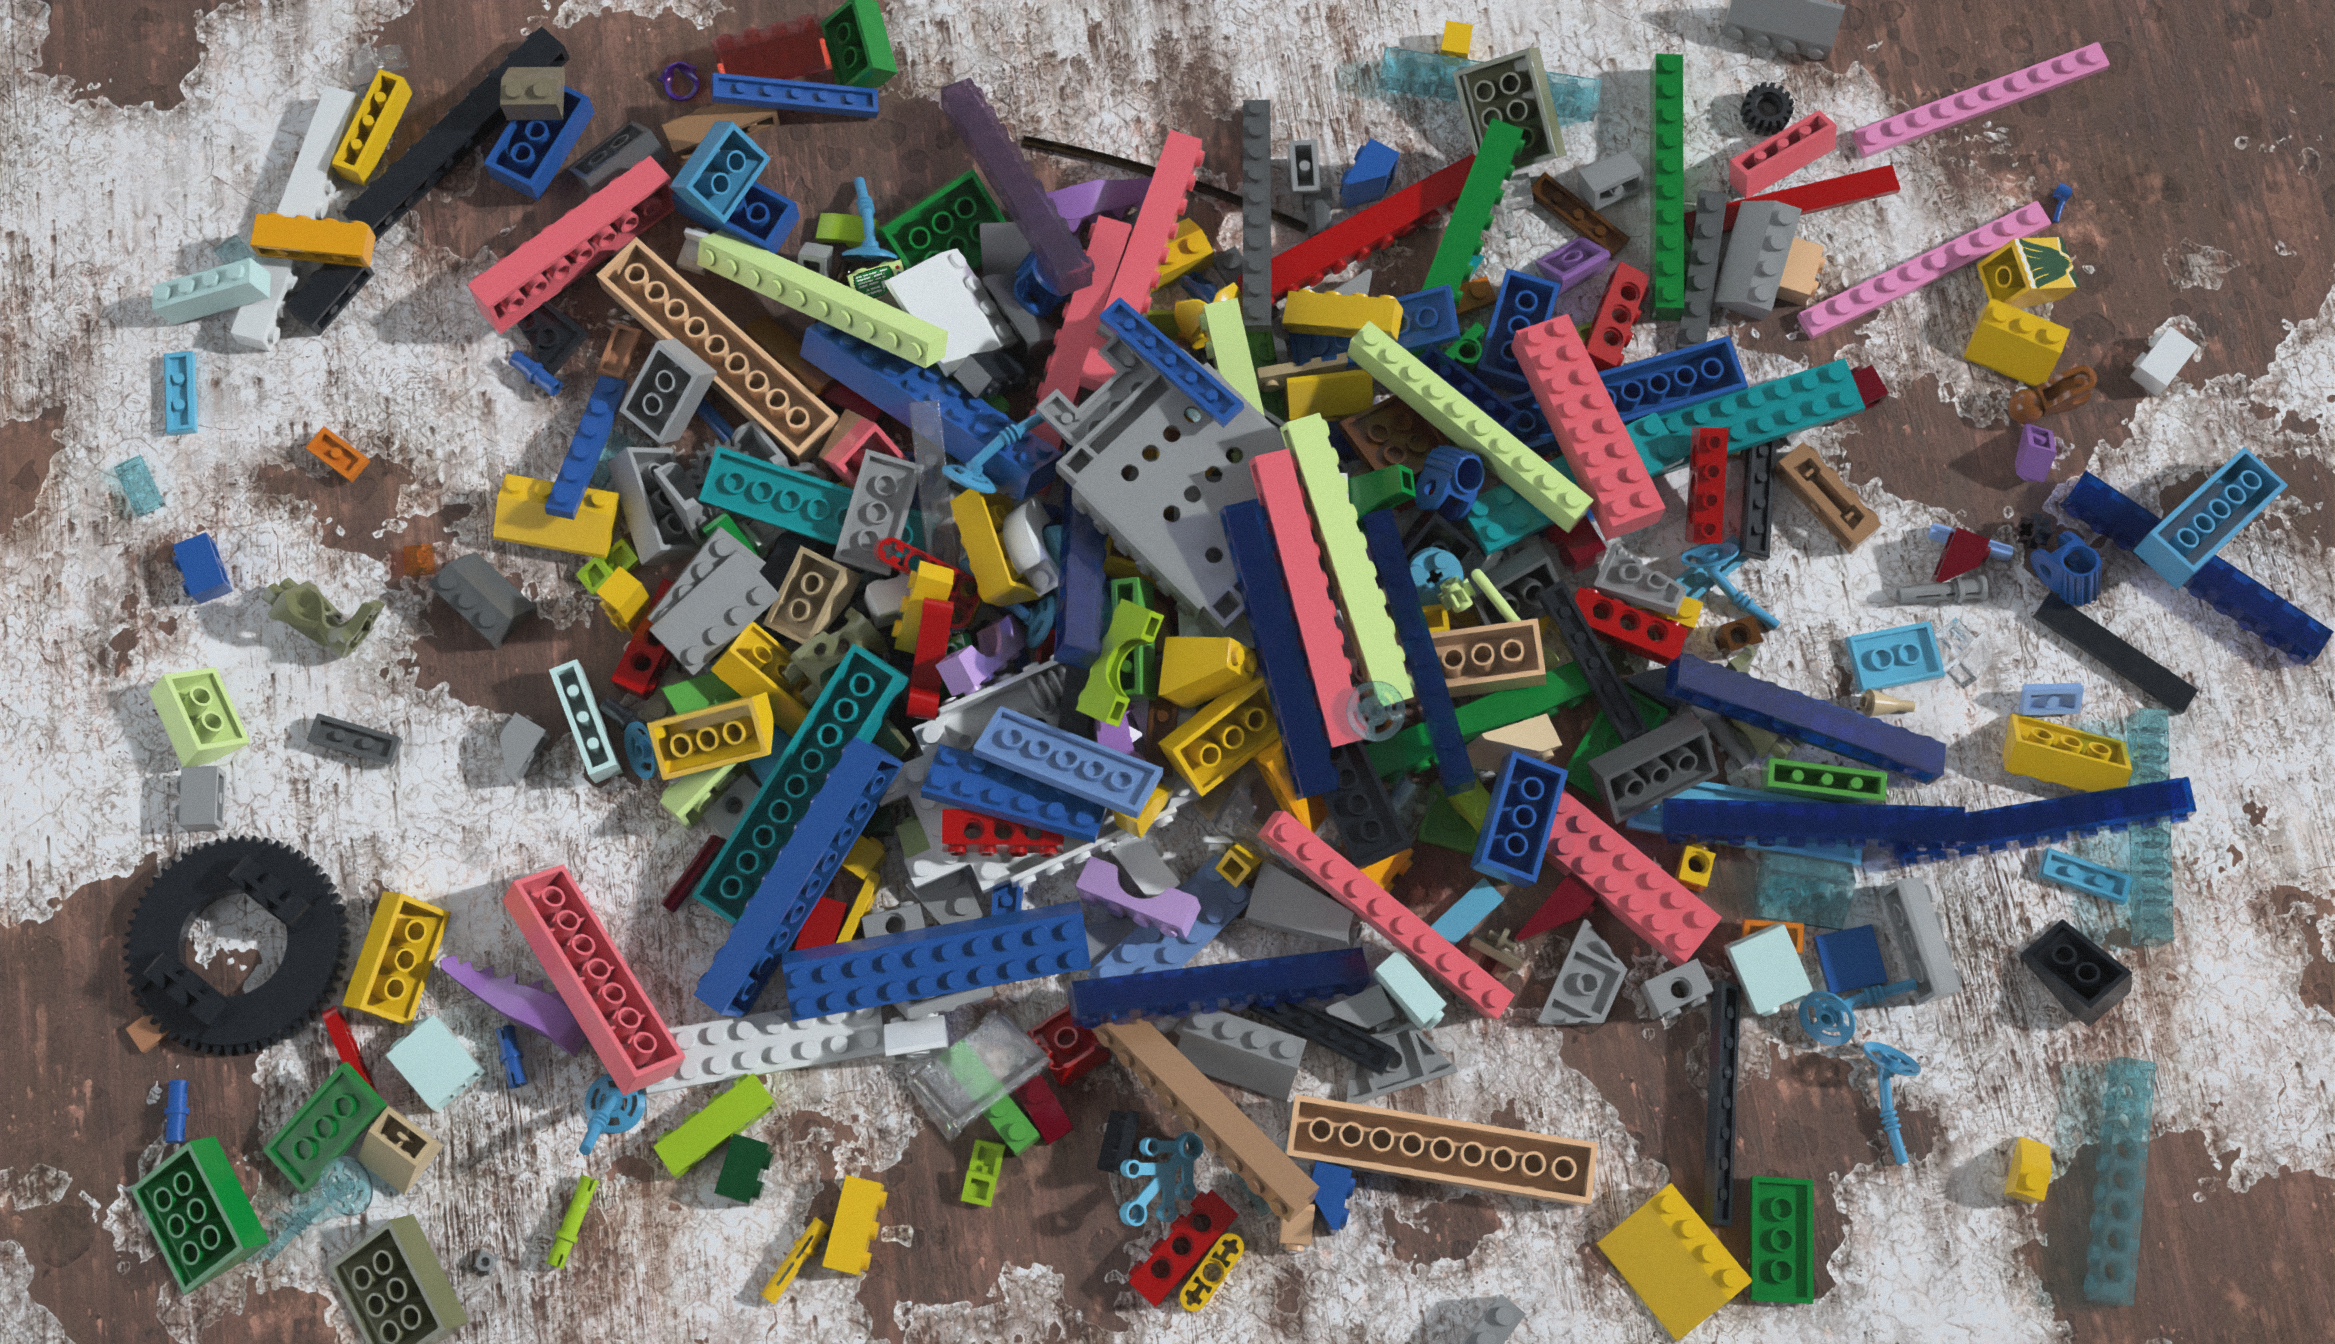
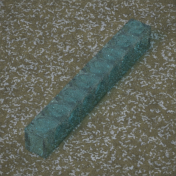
M1385 47L1378 89H1383L1389 93H1410L1415 97H1436L1447 102L1453 100L1460 101L1452 72L1483 63V61ZM1545 71L1557 118L1566 117L1578 122H1594L1598 110L1602 80ZM1410 72L1413 76H1405L1403 73ZM1436 76L1441 80L1435 81L1432 80L1430 77ZM1565 97H1572L1575 101H1568Z
M2138 708L2127 716V748L2133 769L2128 780L2130 875L2133 876L2130 886L2131 944L2162 947L2174 941L2168 710Z
M2120 1056L2110 1060L2105 1069V1080L2108 1081L2107 1093L2104 1094L2102 1099V1110L2105 1111V1118L2099 1129V1139L2102 1141V1148L2096 1159V1169L2099 1171L2098 1183L2095 1184L2093 1189V1200L2096 1201L2095 1213L2092 1214L2090 1219V1230L2093 1231L2092 1243L2089 1244L2087 1249V1261L2090 1262L2089 1274L2086 1275L2084 1280V1291L2087 1293L2086 1301L2122 1308L2134 1305L2156 1063ZM2123 1084L2130 1086L2132 1090L2131 1098H2128L2123 1093ZM2121 1113L2125 1114L2129 1119L2128 1128L2120 1123ZM2118 1143H2121L2126 1148L2125 1158L2121 1157L2117 1152ZM2115 1173H2118L2123 1178L2122 1188H2119L2114 1183ZM2112 1203H2115L2120 1208L2121 1214L2118 1219L2111 1213ZM2110 1233L2117 1238L2118 1245L2116 1249H2113L2108 1244ZM2107 1264L2111 1265L2115 1272L2112 1280L2105 1274V1266Z

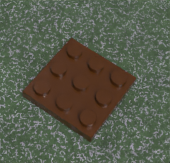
M1393 395L1341 421L1338 426L1342 435L1370 472L1400 464L1412 469L1415 479L1424 470V462L1427 455L1432 452V449L1438 448L1439 445L1453 447L1443 432L1397 395Z

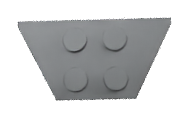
M1586 919L1581 923L1536 1023L1539 1025H1602L1628 969L1619 958L1614 956L1609 945L1604 940H1601L1591 927L1592 924Z
M1412 1022L1370 1035L1394 1047L1396 1051L1382 1077L1351 1062L1345 1102L1359 1104L1457 1073L1458 1070L1453 1063L1451 1064L1438 1051L1439 1049L1431 1041L1422 1035V1032Z

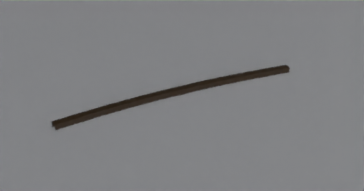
M1023 135L1022 146L1099 162L1153 177L1156 167L1122 157ZM1196 180L1193 188L1194 191L1243 208L1242 196ZM1271 208V220L1301 233L1307 231V223Z

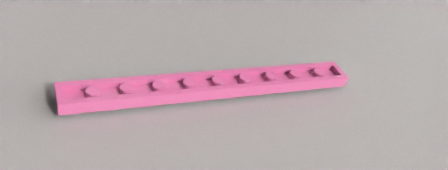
M2099 42L1854 130L1851 136L1864 159L2105 71L2110 66V63Z
M2035 201L1800 312L1797 318L1810 340L1988 257L2012 239L2028 238L2045 230L2051 225V221L2039 202Z

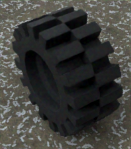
M1762 82L1760 87L1756 84L1752 90L1748 91L1741 106L1740 115L1743 116V124L1748 122L1747 129L1749 131L1754 127L1756 129L1754 134L1759 135L1760 131H1764L1763 136H1768L1770 131L1772 135H1775L1788 124L1794 107H1792L1794 101L1793 98L1789 99L1791 95L1789 91L1782 92L1784 89L1782 85L1777 89L1774 88L1776 84L1774 82H1771L1769 87H1767L1766 82ZM1760 102L1771 103L1776 107L1777 114L1771 117L1765 116L1758 111L1757 105Z

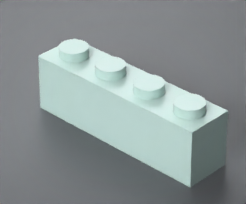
M247 258L153 285L152 310L172 325L268 299L270 298L271 273L253 259Z
M575 659L549 669L590 778L594 783H598L623 773L588 679L579 661Z

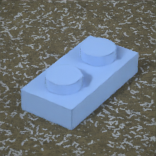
M2081 683L2023 684L2019 711L2022 715L2080 714L2084 688Z

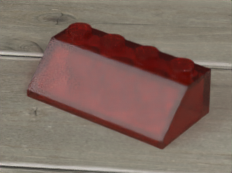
M803 14L796 19L775 21L768 26L760 28L750 27L743 32L722 34L715 39H711L719 73L788 80L832 69L817 14Z

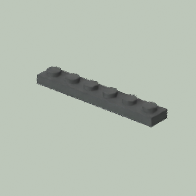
M1701 189L1698 192L1684 286V309L1680 316L1675 350L1707 342L1728 195L1725 193Z

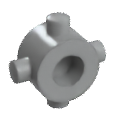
M485 1249L480 1250V1255L476 1258V1264L473 1265L475 1271L479 1269L487 1272L488 1276L494 1274L493 1270L500 1257L498 1254L486 1253Z

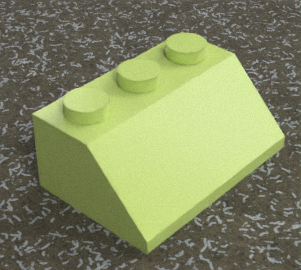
M216 667L165 674L149 692L182 767L209 764L249 744L250 740Z
M743 761L684 775L676 785L673 783L664 790L660 803L676 820L690 831L703 818L706 806L712 800H719L725 794V788L728 783L736 777L740 778L743 774L746 775L752 768L748 761Z

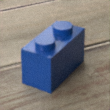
M206 532L173 545L176 555L172 556L177 570L183 573L185 581H182L181 584L188 598L193 597L199 604L233 592L217 545Z

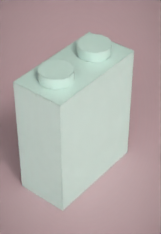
M1773 924L1724 946L1752 1012L1758 1015L1762 1013V1016L1774 1014L1780 1010L1778 1006L1787 1002L1790 1005L1805 1000L1806 994L1813 991L1785 924Z
M1398 949L1375 969L1371 977L1372 982L1375 985L1381 984L1386 997L1409 1023L1412 1022L1420 1031L1424 1027L1430 1031L1442 1020L1441 1018L1445 1015L1442 1010L1447 1005L1446 1002Z
M433 1014L431 1017L426 1016L418 1021L414 1026L415 1030L410 1035L397 1039L391 1045V1051L386 1056L432 1110L439 1113L481 1077L485 1070L445 1023Z

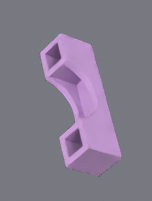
M1012 613L988 623L976 633L979 641V652L970 645L949 654L935 665L952 697L964 692L965 696H968L981 688V684L995 677L994 673L1008 666L1007 662L1021 655L1019 651L1027 645V641Z
M1093 856L1088 859L1075 885L1081 901L1093 907H1096L1097 904L1106 907L1107 911L1115 916H1129L1138 925L1146 928L1150 925L1159 928L1161 933L1171 938L1179 936L1186 939L1201 909L1196 896L1173 887H1169L1160 895L1152 898L1140 899L1132 897L1122 889V876L1118 867Z

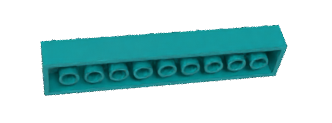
M852 644L692 897L733 925L741 919L746 911L745 906L748 900L753 895H756L760 889L763 876L768 870L773 868L778 860L779 850L789 842L794 834L793 830L796 823L809 810L812 797L821 791L826 783L827 773L832 767L837 765L842 757V750L846 743L852 740L854 736L868 742L872 741L911 680L909 677L865 648Z

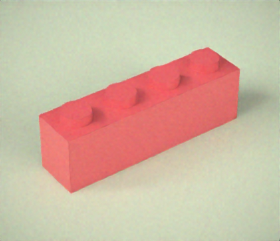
M1820 110L1814 112L1731 159L1729 184L1744 198L1747 199L1834 150L1837 125Z

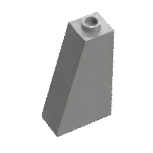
M1262 861L1245 916L1252 925L1353 949L1354 942L1359 940L1362 933L1361 920L1354 912L1270 863Z

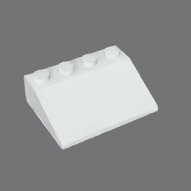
M957 248L939 253L885 282V285L903 312L948 331L945 357L937 361L946 377L954 375L969 354L1011 348L1018 341L1011 327L998 311L996 304L991 300L981 285L980 280L967 264L965 257Z

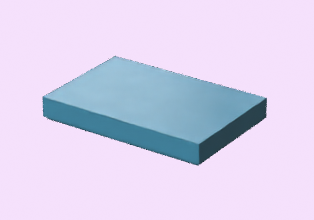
M1930 621L1849 636L1845 639L1859 694L1865 693L1867 689L1878 691L1940 679L1945 676Z

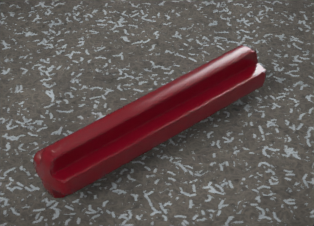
M714 834L709 837L662 900L661 904L670 912H676L725 845L721 838Z

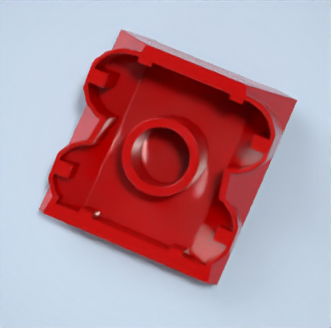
M1076 1000L1027 1031V1035L1060 1086H1070L1073 1081L1102 1062L1106 1063L1111 1054L1108 1047L1103 1046L1098 1041L1096 1034L1088 1026H1083L1077 1020L1073 1013Z

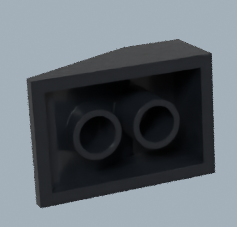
M1436 510L1422 512L1409 528L1378 579L1413 607L1424 606L1411 596L1404 582V574L1409 565L1408 562L1415 553L1424 548L1437 547L1438 549L1451 552L1463 567L1479 548L1468 535ZM1431 570L1429 572L1430 577L1426 580L1427 582L1432 581L1436 583L1439 581L1438 578L1441 576V572L1436 573L1434 570Z
M2064 919L2060 920L2020 954L2021 959L2064 1008L2088 1027L2093 1025L2131 992L2132 972Z

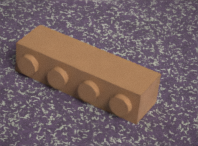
M716 103L709 107H700L684 117L672 118L666 124H663L662 128L676 162L680 165L689 160L716 121H733L748 137L778 126L780 122L775 108Z

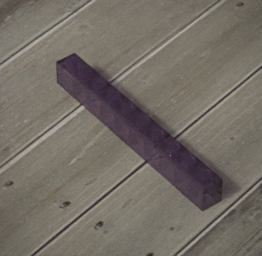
M971 78L941 87L942 109L1060 295L1064 296L1092 285V272L1095 271L1092 258L1089 255L1086 256L1082 251L1079 238L1077 236L1073 237L1066 218L1060 217L1053 198L1047 197L1042 181L1036 179L1033 175L1029 161L1022 158L1018 144L1015 141L1012 142L1009 138L1005 124H1000L994 107L988 105L985 101L981 87H976Z

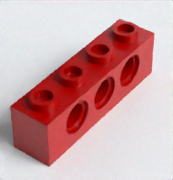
M1621 261L1609 276L1583 343L1597 372L1621 366L1625 356L1621 352L1623 347L1626 348L1633 336L1630 328L1636 324L1642 312L1638 307L1640 302L1643 303L1650 291V288L1647 287L1650 275Z
M1692 427L1685 541L1722 544L1729 428Z
M663 578L611 678L616 688L645 701L648 700L650 694H654L660 682L659 677L663 669H668L673 660V655L663 644L658 646L651 645V641L655 636L649 628L654 624L646 618L674 583ZM642 662H651L648 670L638 671V666Z
M1579 587L1575 592L1573 598L1598 640L1664 666L1672 667L1677 662L1688 629L1681 627L1682 625L1672 619L1663 620L1655 617V614L1647 609L1639 608L1637 610L1627 606V603L1619 598L1609 599L1600 595V592L1594 588ZM1593 610H1601L1605 615V619H1597L1593 614ZM1620 620L1630 622L1632 630L1622 628ZM1647 631L1656 632L1659 636V641L1651 640L1648 637Z
M942 809V852H948L950 856H965L966 852H976L983 857L996 856L997 853H1009V856L1024 857L1027 853H1039L1041 857H1055L1057 853H1063L1064 835L966 809ZM973 828L977 829L981 835L976 839H969L964 833L968 829ZM999 829H1006L1011 833V836L1007 839H999L995 836V832ZM1030 829H1035L1041 833V836L1036 840H1031L1025 836V833Z
M1212 1189L1207 1194L1201 1191L1191 1202L1190 1205L1194 1209L1187 1217L1181 1214L1171 1224L1170 1228L1173 1232L1166 1240L1160 1237L1149 1249L1152 1253L1150 1258L1145 1263L1139 1260L1128 1272L1132 1277L1128 1284L1154 1308L1163 1301L1239 1215ZM1203 1215L1210 1220L1211 1226L1207 1231L1199 1232L1194 1228L1193 1220L1197 1216ZM1183 1238L1188 1241L1190 1250L1187 1254L1178 1255L1173 1251L1172 1244L1176 1239ZM1162 1261L1168 1265L1169 1274L1166 1277L1156 1278L1152 1274L1151 1267L1155 1262Z

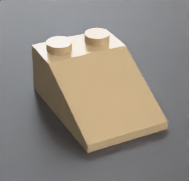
M800 546L778 592L781 596L773 602L763 625L802 645L814 636L829 628L850 602L862 575L810 549Z
M1546 713L1483 733L1453 755L1451 760L1455 764L1498 773L1502 758L1512 751L1545 762L1554 757L1553 751L1559 748L1562 743Z

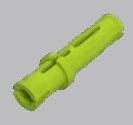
M580 1175L559 1230L556 1229L554 1232L556 1238L545 1263L563 1270L573 1243L577 1244L578 1242L577 1233L597 1184H599V1181L584 1175Z

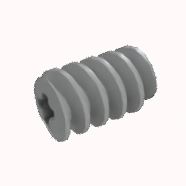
M1063 665L1058 666V676L1052 670L1047 671V680L1041 674L1037 675L1036 685L1030 679H1026L1029 692L1036 707L1040 706L1045 712L1048 711L1049 701L1056 708L1059 707V697H1062L1066 671Z

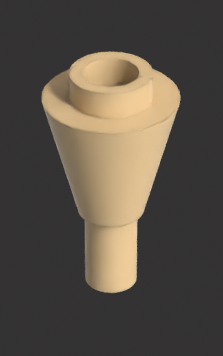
M1867 689L1865 694H1862L1859 703L1865 717L1884 715L1896 711L1914 712L1915 710L1914 701L1897 700V698L1873 689Z

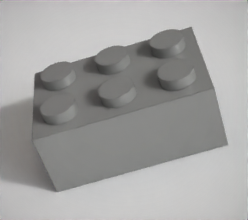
M672 338L657 341L619 411L659 444L677 441L681 438L717 371L678 339Z

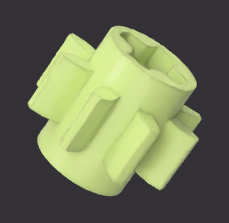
M1454 576L1440 585L1442 593L1437 596L1446 611L1452 608L1455 613H1458L1472 605L1473 600L1470 596L1475 595L1476 592L1467 578L1461 581L1459 576Z

